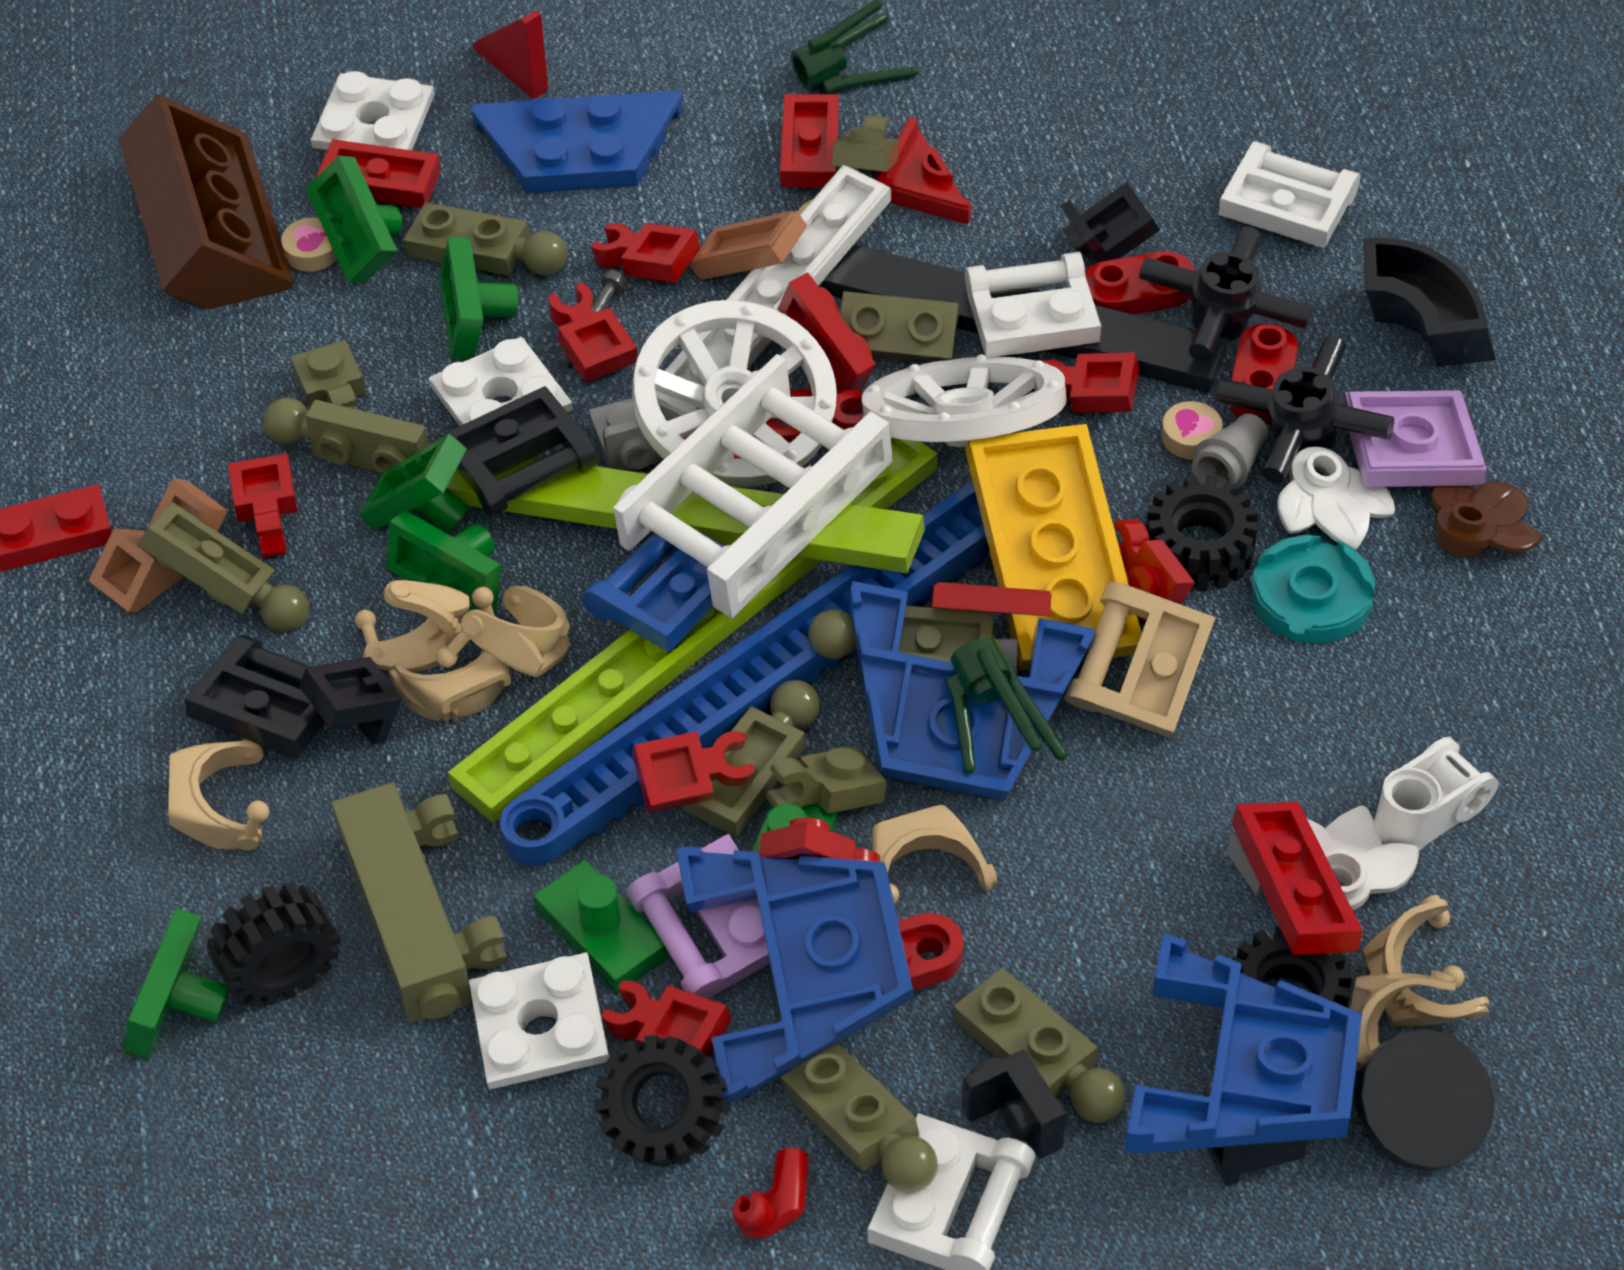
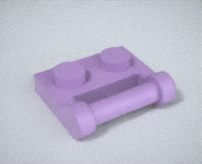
M729 833L702 848L703 852L734 854V850H739ZM678 862L659 873L652 872L641 876L627 888L625 894L637 912H644L683 975L684 978L681 981V986L684 991L709 999L770 964L758 898L696 912L724 957L715 963H706L668 901L679 893L684 892Z

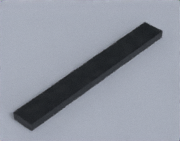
M854 244L819 285V288H825L833 297L841 299L843 298V291L959 303L960 311L957 328L978 333L966 291L965 272ZM1024 288L990 293L991 298L1041 291ZM1095 305L1101 323L1099 343L1044 350L1077 359L1078 354L1136 352L1139 366L1138 375L1210 393L1226 353L1228 338L1219 336L1210 359L1199 361L1194 359L1189 353V347L1196 330Z

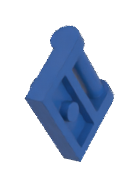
M650 531V537L605 581L596 580L582 593V601L590 613L598 619L607 621L611 618L670 652L714 607L712 605L707 567ZM706 536L707 538H709L710 540L714 541L715 543H717V544L720 545L721 547H724V545H722V544H720L719 542H717V541L711 539L710 537ZM667 554L672 555L631 596L627 595V593L662 558H664Z

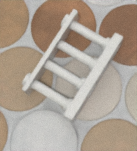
M776 354L760 370L750 373L743 381L740 389L638 485H632L623 492L618 503L613 507L620 546L630 551L650 531L659 535L707 567L712 605L732 619L893 462L890 423L870 411L853 428L843 430L791 398L786 359ZM774 415L830 451L813 467L808 466L804 469L752 435ZM734 453L788 487L789 490L775 504L763 508L713 476L712 473ZM694 492L749 529L732 545L721 547L670 513L688 495Z

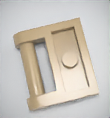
M1108 582L1100 599V602L1105 607L1094 633V638L1090 644L1078 679H1071L1064 699L1080 709L1100 712L1172 738L1216 617L1122 583ZM1128 615H1136L1147 619L1122 689L1118 693L1102 687L1127 617Z

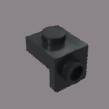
M1128 182L1081 215L1070 199L1061 205V208L1071 221V224L1065 227L1063 231L1076 250L1081 253L1082 257L1092 251L1099 262L1122 258L1161 230Z

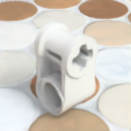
M1444 737L1436 741L1420 756L1401 768L1392 771L1385 778L1374 819L1375 828L1381 838L1382 845L1406 843L1417 846L1419 850L1423 849L1428 843L1458 823L1466 822L1477 815L1495 795L1498 788V780L1489 772L1480 773L1459 754L1460 746L1451 737Z

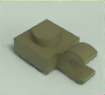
M867 115L863 127H853L850 130V134L844 133L833 143L832 166L842 167L846 165L850 168L887 172L897 162L899 139L886 138L891 118Z
M346 340L290 356L293 373L309 409L315 399L355 409L354 406L357 405L356 396L366 394L363 376Z
M857 746L848 748L838 747L827 752L802 756L799 761L794 758H782L771 764V772L782 785L787 784L780 789L767 791L766 798L773 807L781 804H793L802 808L818 803L827 814L884 802L887 781Z

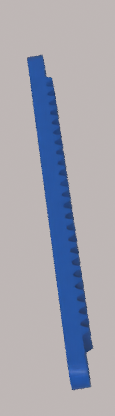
M973 481L923 514L925 531L908 573L850 565L512 800L503 809L500 817L503 848L508 856L519 864L528 866L544 865L558 858L594 832L598 836L603 834L608 821L614 818L620 822L624 819L628 807L632 804L637 807L644 805L645 801L632 756L635 744L697 731L702 749L712 747L721 735L732 731L750 706L765 712L770 707L772 693L783 682L789 680L806 682L808 680L814 684L818 681L824 668L828 667L831 671L834 670L840 659H827L815 652L809 642L808 631L815 616L825 610L839 609L851 616L848 597L852 581L908 592L906 606H914L917 602L924 606L929 602L934 585H937V582L949 583L954 576L961 580L972 563L977 567L982 565L986 554L990 550ZM854 648L848 656L851 658L855 655L857 649ZM529 820H541L551 826L550 832L538 840L522 839L516 834L517 828Z

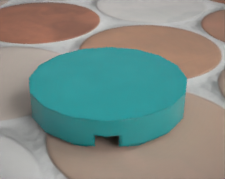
M1301 535L1282 539L1267 548L1258 559L1257 567L1253 571L1250 599L1257 616L1273 632L1297 642L1314 644L1342 640L1359 630L1372 611L1375 578L1368 562L1351 546L1339 541L1334 546L1330 543L1321 542L1322 536Z

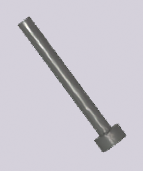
M608 270L601 280L604 288L593 304V311L595 313L605 308L613 294L621 293L627 283L623 274L616 270ZM563 351L558 359V363L563 367H568L571 361Z

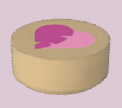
M312 217L297 220L284 230L281 237L283 252L288 264L294 269L304 272L319 271L329 267L337 260L319 218Z
M1195 401L1178 403L1172 406L1164 415L1161 435L1162 442L1173 455L1193 460L1197 445L1222 430V419L1218 412L1207 404Z

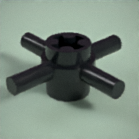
M1246 226L1241 228L1231 252H1219L1207 257L1198 272L1149 257H1145L1142 263L1139 279L1190 294L1193 306L1191 321L1197 331L1189 347V353L1196 360L1207 361L1210 359L1219 336L1228 338L1227 341L1241 337L1243 332L1248 329L1249 319L1253 314L1306 329L1313 307L1261 291L1258 271L1252 262L1261 240V234L1253 227Z
M1327 336L1324 339L1311 367H1298L1281 374L1275 381L1273 390L1223 378L1218 384L1216 391V400L1218 402L1269 413L1272 428L1277 432V440L1262 470L1263 477L1269 482L1276 484L1284 482L1297 453L1308 447L1331 449L1336 442L1337 429L1389 440L1392 435L1395 423L1393 416L1341 405L1338 392L1333 387L1331 380L1346 350V344L1336 336Z

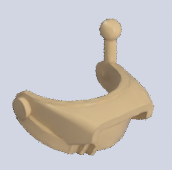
M408 580L390 582L384 590V599L388 604L427 616L428 619L415 630L385 641H378L374 629L376 616L373 612L361 610L356 614L355 624L362 630L366 642L363 658L371 657L379 669L391 671L393 670V665L400 663L406 670L414 673L439 665L436 661V653L439 648L448 646L462 630L460 622L463 614L469 610V596L454 588L438 584Z
M512 586L503 594V603L520 625L501 620L481 610H471L463 616L461 620L462 630L448 646L439 648L436 653V661L442 667H452L458 659L457 654L471 639L484 651L516 671L537 678L559 664L566 656L571 646L567 635L570 627L569 619L563 608L548 596L530 587Z
M479 587L474 590L472 594L474 605L479 607L481 611L494 616L491 605L493 602L492 591L486 587ZM486 651L463 668L447 673L417 674L406 670L400 663L393 665V670L388 672L392 684L406 706L420 716L434 721L442 719L450 721L452 719L454 722H457L458 717L478 713L498 697L503 687L511 684L509 666Z
M246 739L234 742L200 744L180 749L170 754L169 825L213 848L226 850L241 849L245 851L256 849L262 842V831L259 826L269 816L268 805L260 800L253 801L247 807V824H239L215 812L201 795L199 785L218 770L233 766L255 764L261 761L263 758V748L259 744Z
M937 805L877 823L872 828V851L880 855V862H885L887 871L895 860L912 851L939 849L952 853L966 861L973 869L984 892L992 890L993 885L997 884V876L993 865H987L979 847L968 830L945 805ZM890 883L894 903H896L899 899V890Z
M1439 895L1423 899L1418 906L1405 912L1372 939L1362 950V957L1369 975L1402 973L1401 959L1404 945L1411 934L1426 920H1428L1430 926L1438 929L1444 928L1450 922L1447 901L1441 899ZM1408 987L1392 998L1386 1004L1384 1011L1392 1026H1426L1451 1022L1466 1017L1469 1021L1480 1019L1489 1014L1488 1007L1491 1004L1488 997H1479L1455 1005H1442L1417 995Z
M1450 965L1443 971L1432 970L1431 976L1411 973H1382L1356 977L1350 1009L1362 1014L1356 1069L1359 1071L1370 1051L1379 1046L1378 1022L1386 1004L1400 991L1417 985L1435 987L1439 990L1455 991L1464 982V973L1460 967Z

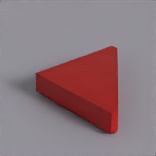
M534 11L472 42L475 51L532 99L548 91L542 18L539 11Z
M909 117L897 138L899 139L897 162L887 172L879 171L874 180L890 187L891 201L889 203L969 224L972 210L970 201L963 199L953 183V175L937 150L929 146L919 130L917 119Z
M937 582V585H934L932 607L997 614L1050 616L1052 594L1046 590Z

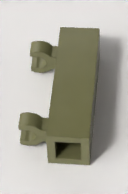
M394 782L332 801L339 839L408 1024L426 1018H442L454 1012L458 1007L472 1003L467 970L471 968H493L506 962L508 959L502 945L504 936L496 916L476 920L469 924L462 932L453 934L419 846L422 845L442 846L459 838L453 819H456L455 813L447 794L427 798L418 804L415 809L407 812Z

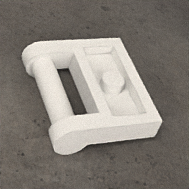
M1253 141L1220 198L1219 215L1325 248L1347 206L1352 204L1356 196L1361 175L1347 169L1337 173L1271 152L1270 145Z
M1080 252L1062 254L1061 260L992 270H986L984 265L965 268L966 291L984 354L987 358L1100 342L1101 323L1085 277L1084 262ZM1064 283L1065 286L1063 289L991 298L990 293Z
M918 1113L916 1117L920 1135L918 1137L926 1140L935 1150L938 1158L937 1174L929 1186L914 1193L899 1191L888 1183L868 1227V1243L944 1270H990L995 1259V1254L991 1247L1019 1179L1027 1178L1036 1158L1035 1152L1031 1147L1019 1140L1012 1138L996 1140ZM975 1167L991 1171V1176L966 1236L957 1240L948 1237V1231Z

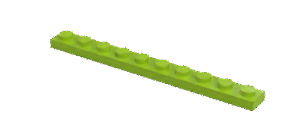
M891 437L893 462L850 504L888 509L937 470L938 453L921 441ZM795 556L732 619L716 608H713L670 652L628 630L448 771L450 787L494 824L500 819L503 809L512 800L593 745L821 563L822 560Z

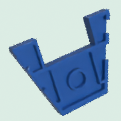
M852 581L848 602L878 772L884 778L1005 801L1032 750L1020 734L1002 700L999 699L989 704L979 705L975 703L973 697L967 698L976 770L968 774L963 769L953 700L945 684L946 679L956 674L951 662L899 652L908 592ZM1043 618L1038 619L1034 630L1027 677L1018 676V679L1047 722L1050 720L1094 638V628Z
M684 846L676 848L685 900L690 913L758 898L781 1021L712 1037L716 1063L719 1067L718 1074L725 1078L728 1090L722 1091V1094L729 1103L742 1099L915 997L885 862L800 855L799 860L760 857L759 852L734 850V854L703 852L701 847Z
M1163 934L1155 974L1153 996L1224 1009L1211 1094L1206 1097L1135 1085L1124 1152L1136 1154L1347 1137L1362 1014L1282 980L1279 981L1276 988L1241 974L1242 964L1219 954L1214 962L1186 951L1188 941L1174 935Z

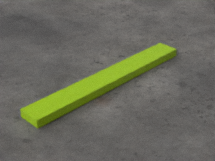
M532 457L494 477L498 480L541 458ZM598 466L582 473L575 469L508 501V508L504 512L617 529L613 507L618 503L619 498L627 488L632 485H638L648 474ZM456 469L447 488L468 506L483 508L476 493ZM731 486L763 508L775 504L784 495ZM694 492L688 495L670 513L690 527L725 546L732 545L749 529ZM849 504L796 557L908 573L925 531L924 518L921 514Z

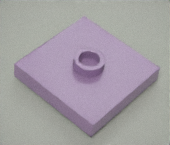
M1461 391L1345 392L1342 405L1393 416L1395 419L1394 429L1389 440L1348 431L1364 487L1471 486L1484 483L1487 468Z

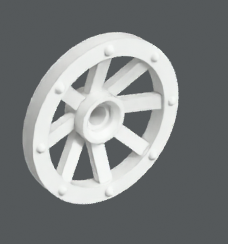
M720 300L686 308L659 325L648 337L638 356L632 384V403L638 425L651 447L663 459L669 456L685 441L683 438L690 436L740 389L746 377L752 373L747 370L753 332L773 340L786 349L780 356L786 359L788 375L799 366L803 368L810 383L812 397L791 398L832 422L836 407V382L830 362L821 346L796 321L760 304L737 300ZM716 329H735L729 367L722 369L717 367L699 337V333ZM678 344L681 345L705 387L659 369L664 358ZM655 390L701 409L666 421L657 402ZM763 424L752 435L801 467L806 465L822 446L803 433H800L797 438L789 443L766 424ZM734 453L712 473L713 476L733 487H754L777 481L747 461L734 459Z
M979 354L977 357L943 360L922 365L912 364L907 369L897 371L875 381L862 394L863 416L865 417L871 411L888 421L892 438L924 442H945L953 447H966L968 440L995 437L1033 427L1057 415L1067 402L1065 377L1054 366L1043 363L1040 360L1035 361L1014 357L987 358L983 354ZM988 383L1008 384L996 395H993V392L987 389ZM967 384L966 388L944 391L941 388L950 385ZM1032 389L1036 390L1035 392H1032V393H1030V394L1024 396L1025 394H1027V393H1028L1029 391H1031ZM918 393L931 407L905 397Z

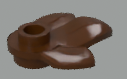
M1486 482L1477 489L1471 486H1435L1433 488L1430 501L1438 512L1434 522V527L1437 531L1436 540L1445 551L1460 557H1476L1488 546L1510 553L1528 551L1541 543L1542 536L1532 527L1521 522L1529 502L1527 496L1519 488L1503 482Z

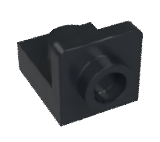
M371 657L307 667L299 686L330 729L357 724L372 744L386 742L402 699L394 685L388 681Z
M1024 1049L1005 1058H989L978 1064L964 1078L962 1111L970 1122L1001 1108L1003 1119L1011 1134L1017 1140L1025 1138L1039 1160L1063 1148L1066 1112Z

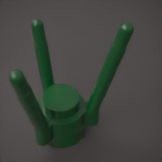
M873 0L825 33L809 39L808 44L791 51V62L794 72L801 85L807 91L821 86L825 94H832L845 88L896 81L917 75V68L905 67L840 76V71L847 67L842 47L888 21L886 13H880L866 20L882 8L883 2L881 0Z
M984 637L973 640L959 647L951 655L950 661L956 674L946 679L945 684L953 700L959 748L961 750L963 769L966 773L971 774L976 770L974 743L967 702L968 697H973L975 703L979 705L989 704L1001 699L1017 729L1032 751H1039L1042 747L1041 741L1035 732L1036 730L1057 760L1063 761L1066 759L1067 752L1018 679L1011 661L1005 659L997 639Z

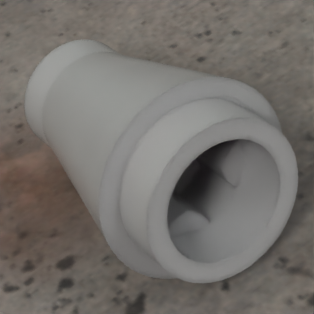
M1243 414L1231 425L1200 442L1194 451L1192 470L1201 485H1205L1206 476L1217 477V488L1222 489L1227 481L1236 485V489L1240 488L1245 483L1261 446L1268 439L1269 431L1265 422L1254 414Z

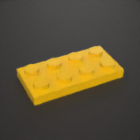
M1087 424L968 440L965 448L998 587L1046 590L1052 594L1050 616L1005 614L1011 639L1018 640L1017 665L1019 671L1029 669L1034 630L1039 618L1094 628L1096 631L1105 607L1100 602L1106 583L1118 582L1129 586ZM1128 615L1113 658L1134 655L1142 634L1136 615ZM1086 652V654L1084 655V657H1083V659H1082L1081 662H1084V660H1085V658H1086V655H1087V652Z

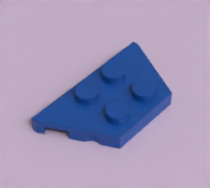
M681 90L471 104L473 126L478 132L484 130L492 140L494 153L504 165L513 169L514 178L526 193L637 186L648 169V160L656 155L663 145L665 129L672 117L679 118L683 112Z

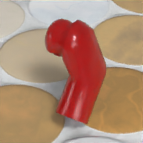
M796 1148L778 1150L775 1153L772 1188L763 1194L753 1191L750 1193L749 1199L742 1194L735 1201L732 1217L734 1222L740 1227L743 1235L753 1239H768L802 1216L806 1203L809 1155L806 1152Z

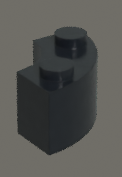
M1394 238L1363 239L1365 290L1376 322L1398 323L1418 332L1431 347L1437 367L1496 360L1494 345L1482 301L1469 278L1458 266L1437 251L1414 242Z

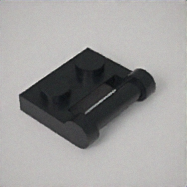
M546 386L440 435V438L450 434L467 448L457 470L476 493L479 502L489 516L506 510L508 508V501L568 472L577 469L582 473L599 464L597 453L588 436ZM559 444H562L564 447L498 480L494 477Z
M243 634L235 638L185 697L187 717L294 758L300 755L325 723L299 687L305 668L311 666L263 649L261 641Z

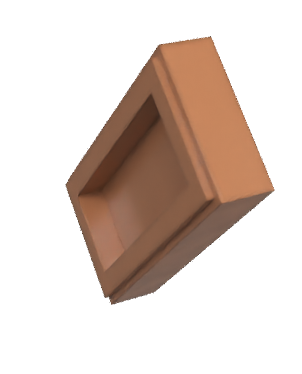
M788 211L716 227L693 257L689 266L699 280H705L782 264L806 229L807 224L798 211Z

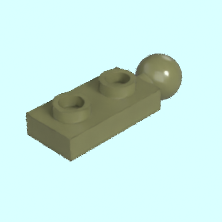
M427 202L423 205L403 239L407 257L442 263L447 237L470 238L475 269L507 276L511 275L518 260L524 261L526 267L537 275L550 276L556 274L565 265L568 255L566 244L558 234L543 230L531 235L528 221Z
M843 291L841 311H838L839 315L853 333H857L864 338L871 350L872 357L925 363L952 360L954 357L960 311L959 303Z
M290 397L279 398L268 405L263 415L265 432L273 441L290 445L301 441L303 438H308L311 442L313 456L324 458L332 463H345L377 471L381 474L428 446L426 426L316 399L308 411L306 406L297 399Z
M173 502L152 522L138 546L155 556L161 565L170 570L178 571L205 589L217 602L229 605L241 614L244 613L251 603H254L260 607V615L265 625L275 632H293L301 628L308 619L309 602L300 589L292 585L284 584L273 587L268 584L275 571L273 568Z
M906 606L899 652L951 662V655L959 647L976 639L992 637L994 613ZM828 609L819 613L812 620L808 631L809 642L820 656L827 659H840L850 654L854 648L856 649L851 616L845 611Z
M789 680L780 684L772 693L770 699L771 716L750 706L732 729V731L745 734L746 741L741 749L726 752L724 758L728 764L734 767L753 764L755 772L751 780L740 786H727L717 780H713L711 783L714 793L711 800L682 806V810L737 838L767 799V791L773 790L780 782L771 772V764L782 758L797 759L805 749V732L801 731V729L810 726L816 720L820 711V699L816 690L807 682Z
M1002 967L953 1006L954 1022L995 1057L1005 1058L1024 1049L1055 1097L1066 1088L1071 1090V1104L1075 1112L1084 1120L1092 1123H1105L1114 1119L1122 1111L1126 1093L1120 1078L1108 1069L1092 1068L1098 1063V1047Z
M838 1043L781 1076L785 1096L863 1172L882 1160L881 1166L885 1179L893 1188L899 1191L914 1193L925 1189L932 1183L938 1170V1158L933 1147L926 1140L918 1137L920 1135L916 1117Z

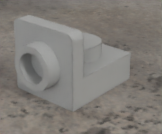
M632 398L588 409L590 427L606 468L625 471L638 470L664 460L644 437L635 417Z

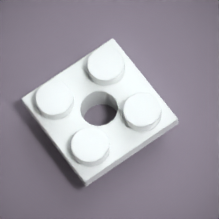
M351 71L345 74L340 73L312 135V148L328 150L332 139L412 150L434 98V86L422 85L413 79L393 81L372 78L358 71Z
M522 336L517 339L504 340L492 350L465 362L452 363L445 367L442 372L429 377L431 388L459 426L544 386L549 389L567 412L573 410L571 400ZM497 397L512 398L511 400L504 403H500L496 400H493Z
M587 952L573 956H562L552 961L505 972H493L486 976L469 980L489 1090L605 1063L609 1059ZM546 1016L557 1020L553 1028L543 1034L534 1035L524 1031L528 1023L538 1017Z

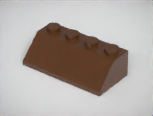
M157 93L122 134L119 141L162 291L176 300H187L207 309L287 291L294 284L283 252L282 243L247 134Z

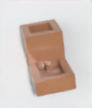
M171 479L149 526L173 502L218 532L228 510L188 480ZM114 528L88 581L127 612L137 613L183 578L184 575L164 567L156 560L155 556L138 546L146 531Z

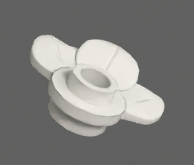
M1308 447L1297 453L1289 470L1291 482L1280 492L1277 500V511L1280 520L1289 534L1305 531L1316 524L1334 541L1351 546L1355 551L1359 548L1368 531L1370 517L1389 518L1395 512L1393 498L1386 487H1364L1360 470L1348 467L1337 453L1324 447ZM1315 470L1322 472L1326 476L1318 474Z
M1358 806L1342 814L1330 823L1326 829L1318 823L1307 819L1338 882L1346 885L1341 886L1352 910L1361 907L1367 901L1370 894L1398 890L1414 874L1418 863L1419 848L1406 843L1382 845L1381 838L1375 828V821L1365 806Z

